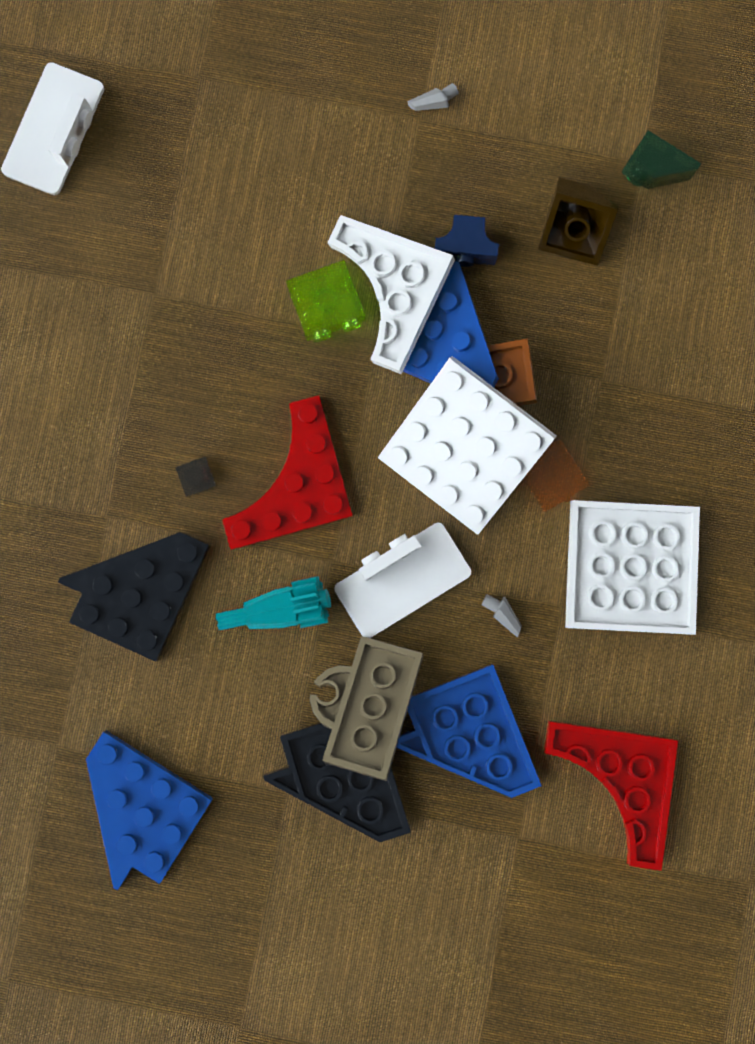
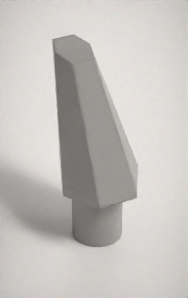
M451 83L442 90L434 88L407 102L408 106L415 111L448 108V101L458 95L459 92L457 87Z
M487 594L481 605L495 612L493 618L498 620L518 638L522 625L506 597H503L500 601Z

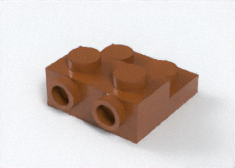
M528 338L489 345L488 349L499 378L494 388L517 406L537 403Z

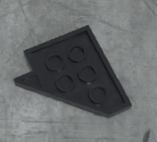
M179 532L59 578L58 583L82 593L69 623L155 662L158 661L210 545Z
M322 723L280 736L289 766L264 774V781L378 842L411 833L392 768H390L387 781L324 763L322 760L332 730L322 725Z

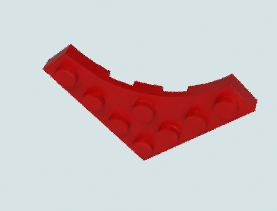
M319 395L289 403L292 420L290 449L285 465L271 488L247 509L222 519L230 550L353 517Z
M548 720L544 753L569 760L589 771L602 783L615 801L621 814L627 837V864L632 867L662 871L678 740Z

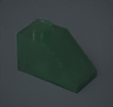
M648 130L621 173L633 185L651 189L689 181L701 163Z

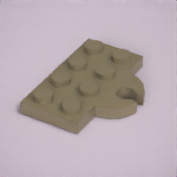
M361 636L352 666L339 665L329 668L314 681L316 686L320 688L332 686L336 689V696L330 702H323L317 695H310V704L314 715L322 725L332 730L322 760L324 763L387 781L422 663L423 653Z

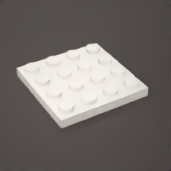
M451 356L378 458L478 535L557 435L455 357Z
M570 501L565 628L696 635L700 507Z

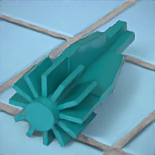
M319 576L291 582L292 587L276 589L244 602V608L217 613V627L219 630L247 625L249 629L285 628L300 624V628L325 624L329 622L327 608H331L330 594L327 589H323V583L320 582Z

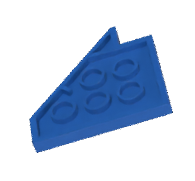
M455 261L403 372L431 384L448 359L453 356L491 386L495 387L499 378L460 263Z
M493 664L411 697L407 711L415 730L400 735L397 748L510 798L542 786Z
M106 730L102 733L86 758L113 888L117 891L119 890L132 868L160 884L213 798Z

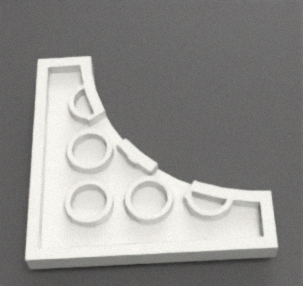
M340 215L327 243L330 248L343 253L360 266L370 279L379 301L381 321L371 361L374 364L402 374L455 259L451 254Z

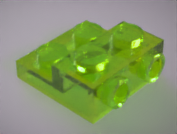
M344 260L286 280V285L307 341H324L332 336V332L341 329L344 332L352 331L360 327L361 322L365 321L362 304Z

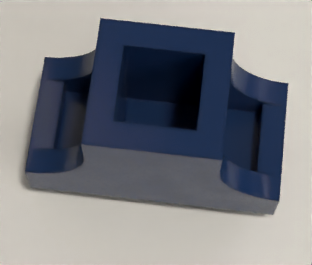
M454 215L451 231L444 237L436 238L434 249L453 255L455 261L459 262L462 267H471L474 264L495 266L499 244L492 242L486 236L485 217Z

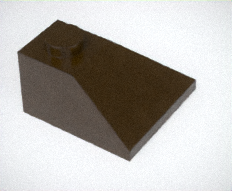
M559 177L538 249L598 266L618 212V206L590 185Z

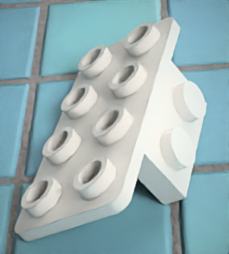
M48 63L1 167L2 173L6 177L51 195H58L73 161L79 153L86 131L92 123L93 115L104 92L103 84L96 79L58 64Z
M435 523L410 538H407L405 534L401 535L389 543L391 550L382 555L378 551L370 554L361 560L364 565L363 567L335 585L334 590L363 637H373L470 577V567L442 523Z

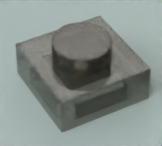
M206 457L175 467L187 498L217 487Z

